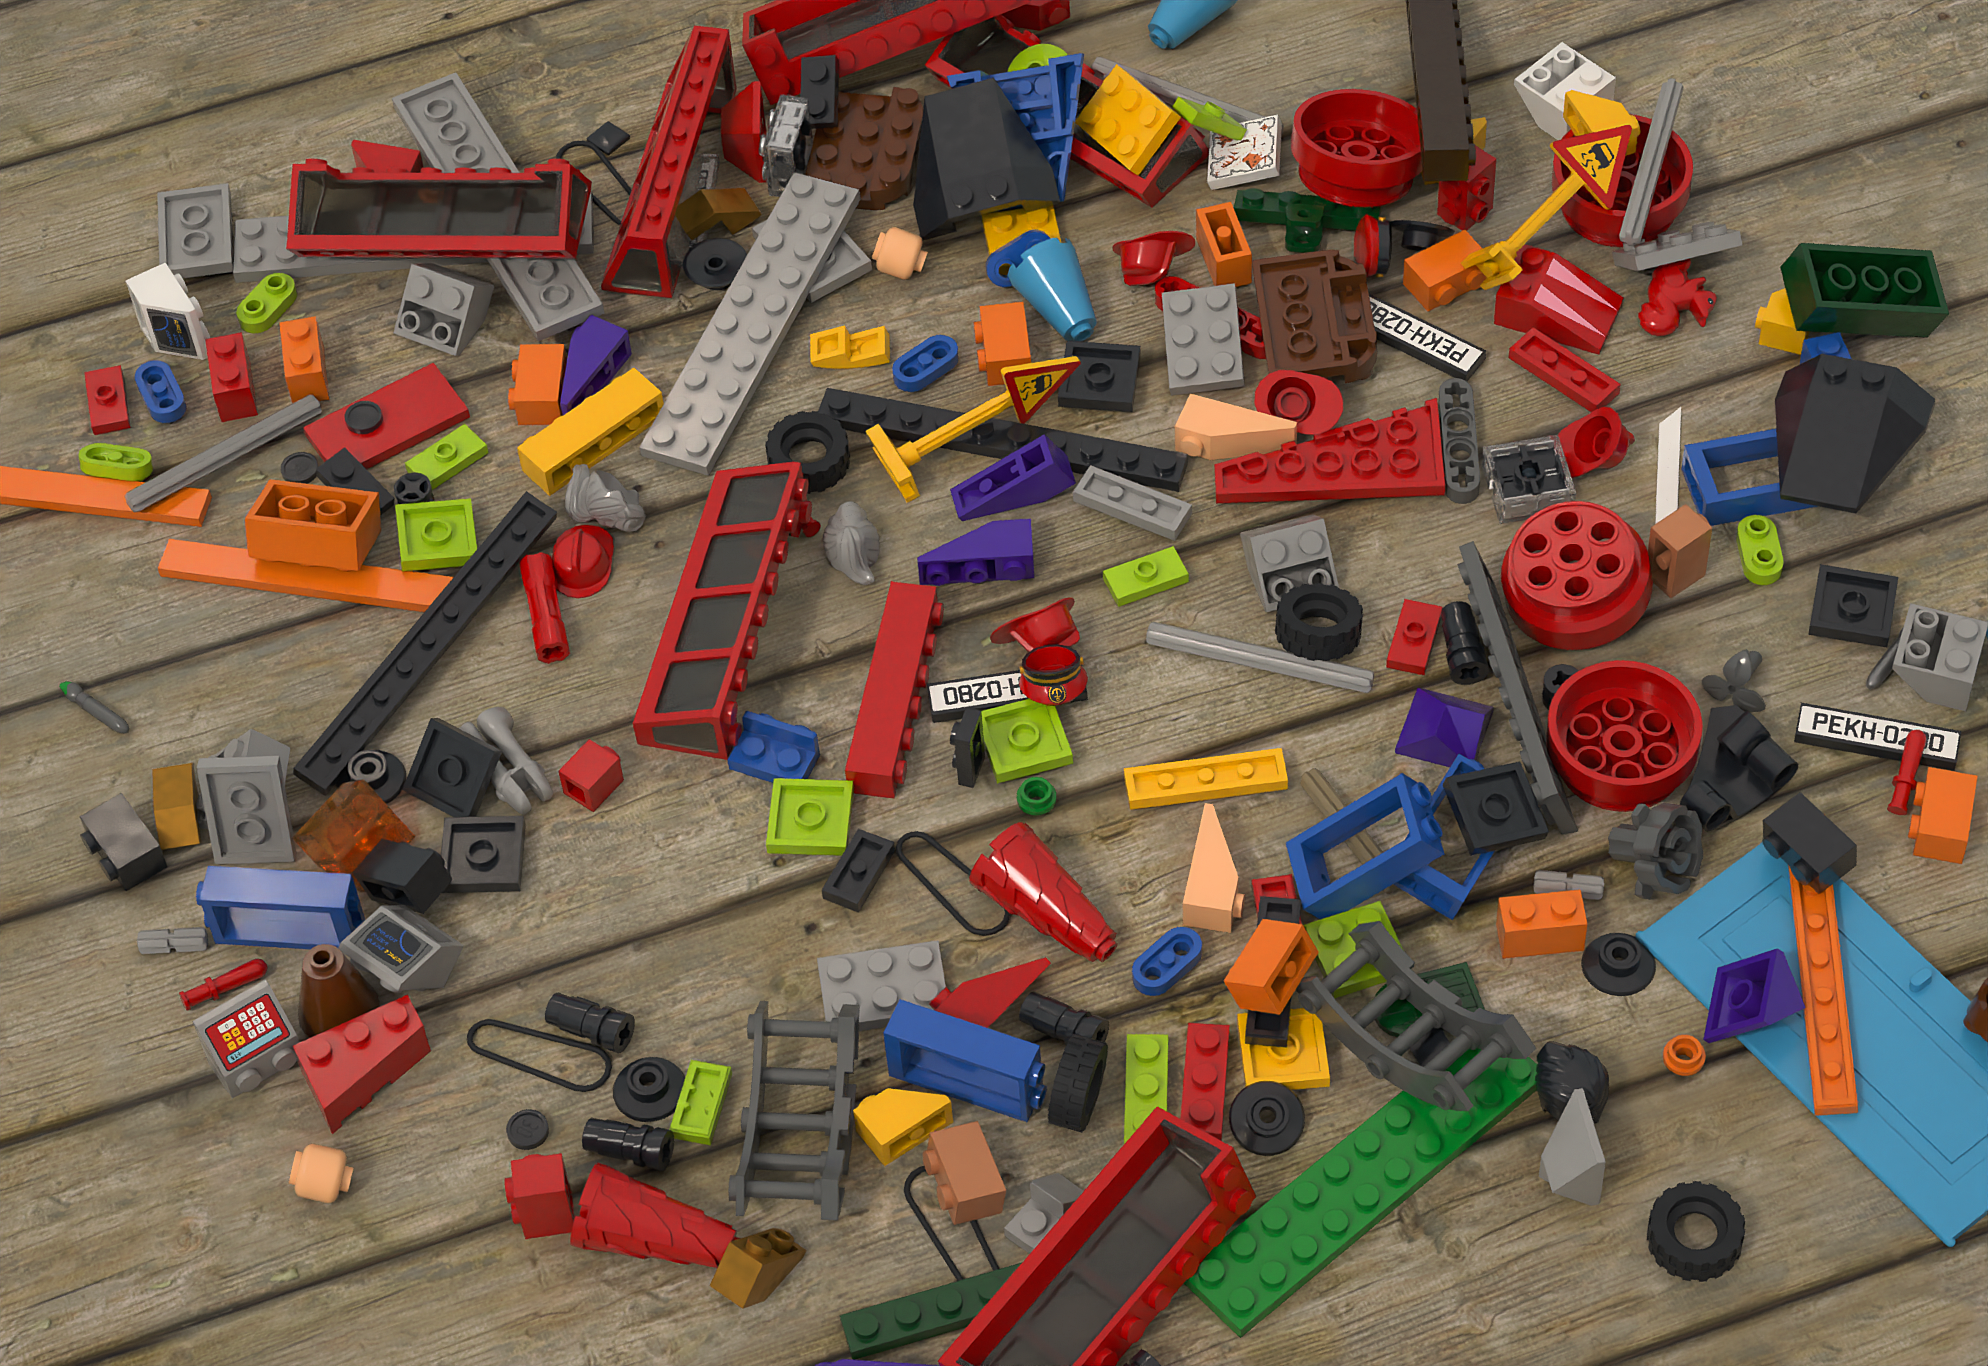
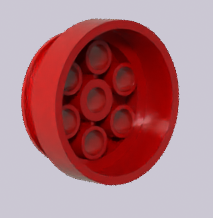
M1340 89L1320 93L1307 99L1295 112L1291 151L1299 163L1298 172L1301 181L1310 191L1321 198L1354 207H1375L1390 204L1401 199L1410 191L1413 178L1422 171L1417 110L1402 99L1371 90Z
M1633 115L1636 117L1640 127V135L1637 136L1636 153L1625 156L1612 208L1604 209L1583 185L1561 207L1567 223L1582 237L1604 246L1623 247L1624 242L1620 240L1619 234L1652 119ZM1569 130L1562 139L1575 137V134L1572 130ZM1673 130L1671 131L1641 239H1645V242L1658 238V234L1666 232L1674 219L1683 211L1689 200L1693 160L1687 145ZM1554 154L1551 182L1553 192L1571 175L1569 168L1556 154Z
M1568 501L1557 503L1533 514L1517 530L1506 551L1501 567V584L1506 606L1514 623L1533 640L1557 649H1590L1619 638L1639 621L1649 604L1652 594L1653 580L1650 560L1640 535L1615 512L1591 502ZM1537 550H1542L1541 552H1538V553H1532V552L1537 551ZM1608 571H1615L1611 574H1604ZM1544 582L1547 583V584L1541 585V586H1538V585H1537V584H1539V583H1544ZM1577 593H1584V594H1582V595H1580V596H1573L1574 594H1577Z
M1606 661L1579 670L1559 687L1549 708L1546 744L1553 765L1560 773L1564 783L1575 795L1585 802L1602 809L1630 812L1634 811L1638 804H1646L1649 808L1660 803L1688 778L1695 767L1699 755L1703 727L1702 716L1691 692L1682 682L1668 672L1637 661Z

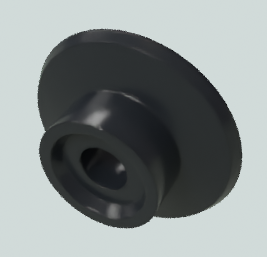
M1394 220L1390 222L1393 229L1403 232L1401 247L1414 251H1422L1439 242L1440 237H1449L1455 232V230L1449 227L1428 222Z
M725 238L706 239L688 250L683 260V269L687 277L697 285L710 290H723L731 285L747 254L741 245Z
M364 750L355 754L350 759L348 770L338 780L336 788L340 797L351 806L363 809L381 807L393 801L401 793L406 782V770L403 763L396 756L388 752Z
M1609 933L1596 938L1586 947L1581 960L1582 971L1588 982L1597 990L1613 996H1629L1642 991L1651 983L1656 972L1654 956L1636 937L1625 933ZM1615 958H1622L1624 960L1620 961L1616 960Z
M646 1057L635 1060L618 1074L613 1085L614 1102L620 1112L630 1119L640 1122L662 1120L675 1112L685 1076L677 1065L663 1058ZM649 1082L654 1083L650 1086H643L644 1084Z
M1259 1081L1246 1086L1236 1095L1230 1107L1229 1124L1234 1138L1243 1148L1257 1155L1274 1156L1289 1150L1299 1140L1304 1129L1305 1113L1300 1099L1290 1088L1274 1081ZM1264 1110H1270L1274 1113L1275 1120L1271 1123H1265L1260 1119L1259 1114Z

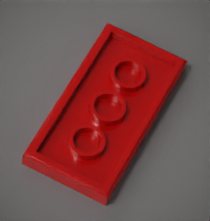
M431 363L303 427L305 436L324 462L345 447L366 469H369L470 418V414L466 405L436 365ZM359 401L374 402L380 407L383 420L381 425L375 431L368 434H357L350 431L345 422L346 410L352 404Z

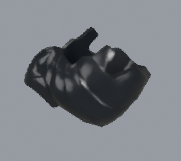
M1554 1041L1547 1042L1537 1055V1075L1535 1076L1536 1091L1538 1092L1542 1110L1544 1113L1548 1111L1559 1121L1573 1091L1583 1088L1593 1123H1598L1609 1096V1075L1606 1067L1597 1056L1591 1054L1587 1049H1582L1572 1044L1566 1046Z

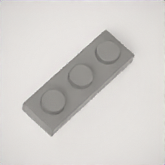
M1091 465L1073 491V501L1174 541L1192 515V504Z

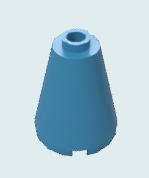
M1161 0L1148 25L1149 37L1158 47L1173 49L1234 6L1237 0Z
M1051 238L1034 245L1022 253L1020 256L1023 262L1017 268L1012 264L1007 276L1012 286L1066 341H1084L1089 338L1094 332L1093 329L1097 324V320L1076 249L1070 239L1065 238V243H1060L1058 238Z

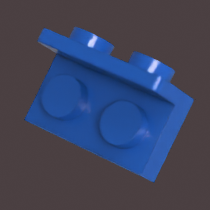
M745 711L742 717L744 730L728 758L729 769L773 783L774 778L808 779L820 757L817 734L805 726H794L784 723L768 714H756Z

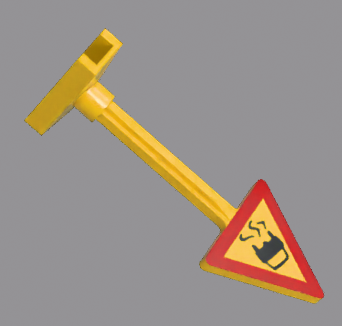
M1631 125L1562 139L1550 144L1553 152L1569 168L1571 175L1506 241H1500L1470 253L1460 263L1465 269L1476 265L1487 277L1480 284L1484 291L1513 280L1523 270L1514 260L1517 257L1516 252L1582 185L1585 186L1604 209L1612 208L1632 131Z
M1077 356L1004 367L1000 372L1007 389L1005 393L990 399L913 443L909 441L896 448L879 424L866 430V434L874 445V453L908 503L920 496L912 472L909 469L910 466L921 461L920 457L991 419L1010 406H1013L1018 421L1025 424L1077 369L1081 361Z

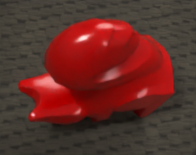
M1690 258L1660 265L1653 271L1652 280L1647 292L1649 302L1642 304L1641 311L1638 313L1639 323L1647 333L1653 336L1672 334L1679 327V311L1689 310L1699 325L1705 327L1706 318H1708V315L1713 310L1717 297L1714 292L1704 290L1705 277L1694 279L1687 277V270L1691 265Z

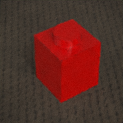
M589 739L558 771L563 793L594 812L624 781L619 755L608 746L601 747Z

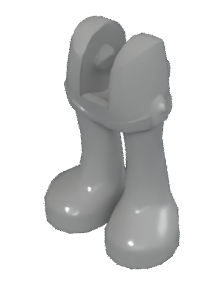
M494 707L487 709L477 718L478 730L470 721L464 723L459 729L484 741V737L488 741L494 742L514 768L507 770L498 761L491 782L496 788V795L499 800L507 802L518 813L526 815L532 810V807L524 791L531 788L538 798L544 802L553 796V790L545 777V769L525 753L511 731L514 720L506 708Z

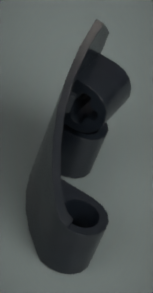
M1737 705L1711 708L1701 755L1690 786L1680 800V805L1686 806L1687 810L1696 811L1702 828L1705 831L1718 829L1748 814L1777 793L1793 778L1798 770V763L1771 738L1768 730L1750 712H1744Z

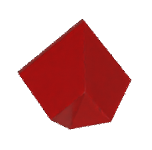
M753 81L721 108L722 147L724 159L757 182L766 183L767 144L766 154L761 153L762 138H767L761 82Z

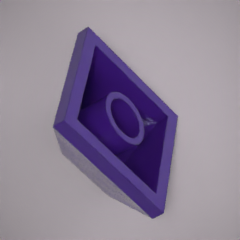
M1417 688L1397 742L1395 753L1446 767H1451L1458 754L1467 759L1477 760L1494 707Z
M1777 948L1717 968L1703 1038L1704 1041L1712 1043L1759 1029L1806 1008L1784 952Z

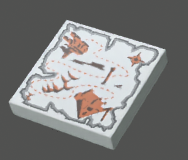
M1278 115L1239 123L1247 131L1242 140L1238 141L1210 131L1207 183L1211 190L1280 175L1282 122Z

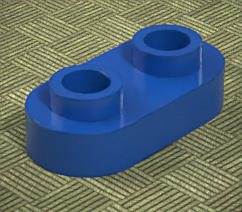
M1034 229L1023 233L991 253L986 261V273L989 279L1000 287L1012 286L1008 276L999 273V267L1002 264L1008 263L1010 265L1014 264L1017 268L1023 262L1020 256L1033 245L1051 238L1045 232Z
M935 335L899 357L892 367L895 385L903 391L915 392L931 384L957 365L959 359L957 343L949 336Z
M158 360L142 364L135 372V381L151 417L160 423H170L180 419L186 411V402L169 365Z
M1176 927L1167 931L1134 961L1132 980L1135 988L1149 996L1161 995L1168 991L1201 960L1202 941L1198 933L1187 927ZM1183 950L1186 951L1187 954L1180 956L1177 955L1176 952ZM1149 976L1159 977V979L1149 980L1147 978Z

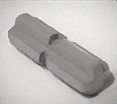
M1538 870L1534 876L1533 888L1537 894L1581 890L1582 898L1599 900L1602 899L1604 892V878L1597 875L1573 873V877H1567L1566 872Z
M204 927L175 928L174 933H170V929L141 930L138 932L137 946L141 954L171 953L172 948H176V952L204 951L208 946V934Z

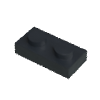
M836 55L801 58L800 105L807 106L804 118L809 119L810 129L838 127L839 59Z
M345 447L316 468V476L325 486L379 492L380 515L394 506L395 498Z
M966 707L961 722L956 721L951 731L950 744L955 746L952 767L957 768L958 785L974 788L985 759L982 711Z
M858 828L822 888L823 899L859 913L895 852L894 842Z

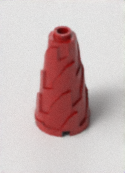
M1015 823L999 834L989 844L994 849L989 858L983 853L980 855L970 873V884L1010 914L1020 916L1040 933L1053 937L1074 953L1085 957L1091 962L1097 959L1104 962L1116 950L1118 944L1114 940L1117 933L1105 922L1102 914L1094 904L1081 892L1082 887L1057 862L1058 857L1026 823Z
M597 1162L589 1174L578 1204L582 1206L579 1216L575 1215L570 1244L581 1249L612 1252L639 1259L652 1257L689 1265L694 1263L718 1268L729 1242L740 1238L736 1237L737 1230L732 1229V1225L704 1214V1211L666 1196L665 1191L628 1177L608 1165Z

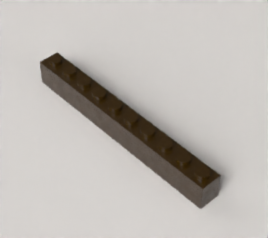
M1405 0L1424 181H1467L1469 166H1475L1476 147L1475 143H1473L1471 105L1468 104L1469 90L1468 84H1466V65H1464V47L1462 46V30L1459 28L1460 15L1459 9H1457V0Z

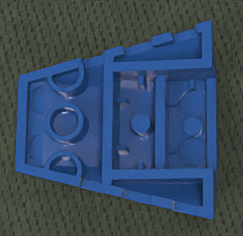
M1079 53L1049 58V65L993 75H988L981 70L948 75L947 78L951 88L961 87L994 77L1051 165L1060 201L1064 202L1084 54ZM1020 204L994 212L1021 209L1023 206Z

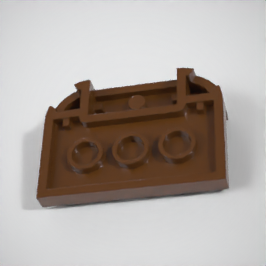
M893 87L892 96L839 92L838 127L816 129L805 175L859 189L861 200L856 209L885 210V203L894 201L903 194L908 197L913 188L912 174L919 147L923 107L918 98L917 91L911 88Z
M1322 250L1252 260L1268 374L1278 370H1293L1321 377L1344 375L1345 384L1357 380H1365L1372 375L1378 354L1377 336L1368 293L1366 271L1362 263L1357 264L1348 258L1341 257L1339 250Z

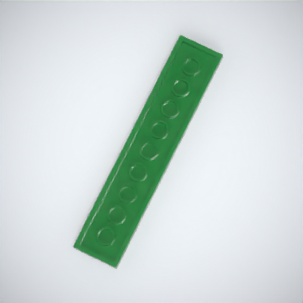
M1468 1049L1445 1071L1451 1072L1454 1076L1481 1049ZM1499 1057L1463 1090L1474 1105L1469 1111L1443 1110L1405 1091L1400 1092L1225 1236L1222 1242L1214 1247L1199 1264L1196 1273L1187 1279L1184 1284L1240 1338L1243 1337L1536 1091L1535 1076L1537 1075V1064L1530 1057L1526 1059Z

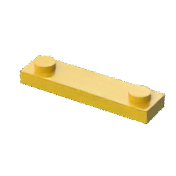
M1282 748L1124 768V780L1130 810L1288 789V777Z

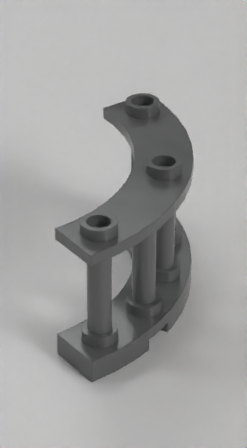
M1380 921L1359 924L1349 933L1356 943V951L1321 981L1317 976L1304 977L1296 988L1299 993L1298 1000L1303 1008L1309 1013L1315 1014L1352 1053L1365 1063L1366 1068L1374 1077L1378 1079L1385 1078L1410 1095L1438 1106L1443 1110L1469 1111L1474 1105L1463 1091L1499 1057L1526 1059L1537 1049L1513 1014L1493 1013L1478 1008L1473 1013L1461 1007V998L1435 980L1429 984L1422 980L1412 970L1415 962L1397 944ZM1366 963L1372 964L1387 980V987L1351 1017L1331 994ZM1406 999L1422 1013V1016L1386 1047L1370 1035L1365 1028L1396 1000ZM1433 1027H1441L1456 1037L1424 1067L1402 1057L1405 1052ZM1468 1049H1481L1454 1076L1451 1072L1445 1071Z
M760 1001L755 1013L748 1016L747 1036L748 1039H754L749 1107H743L741 1131L746 1132L737 1173L736 1175H730L729 1201H736V1216H744L750 1197L814 1200V1205H821V1220H838L845 1194V1188L839 1187L841 1176L848 1175L852 1146L853 1110L855 1109L857 1084L848 1083L849 1074H854V1059L858 1060L860 1005L843 1004L838 1018H832L831 1022L768 1019L769 1001ZM768 1036L831 1038V1043H837L836 1066L830 1065V1069L767 1067ZM765 1084L829 1086V1091H835L833 1111H826V1115L763 1112ZM761 1129L825 1132V1136H830L828 1151H821V1155L758 1153ZM756 1169L820 1172V1177H822L821 1179H815V1183L754 1180Z

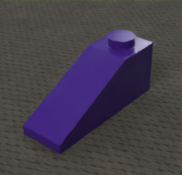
M590 315L582 326H578L574 330L570 340L560 401L563 415L580 405L587 397L593 396L606 387L632 355L628 330L593 315Z
M1044 434L951 488L950 491L958 518L961 521H966L1045 502L1076 484L1067 455Z

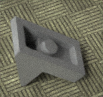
M1059 1173L1033 1180L1030 1183L1031 1199L1004 1227L1005 1237L1029 1254L1083 1193L1082 1189Z

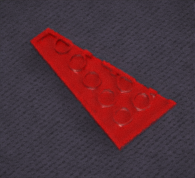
M1437 398L1427 400L1423 407L1407 411L1406 407L1392 411V416L1373 421L1367 418L1318 435L1314 434L1313 440L1297 445L1295 441L1281 444L1280 450L1267 454L1254 452L1214 464L1216 504L1445 495Z

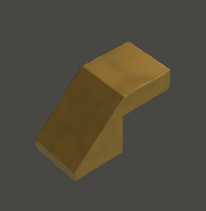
M745 188L701 189L679 204L675 213V217L691 240H694L721 220L732 235H734L762 215Z
M193 762L152 769L153 808L161 850L202 843L195 805L198 799V791Z

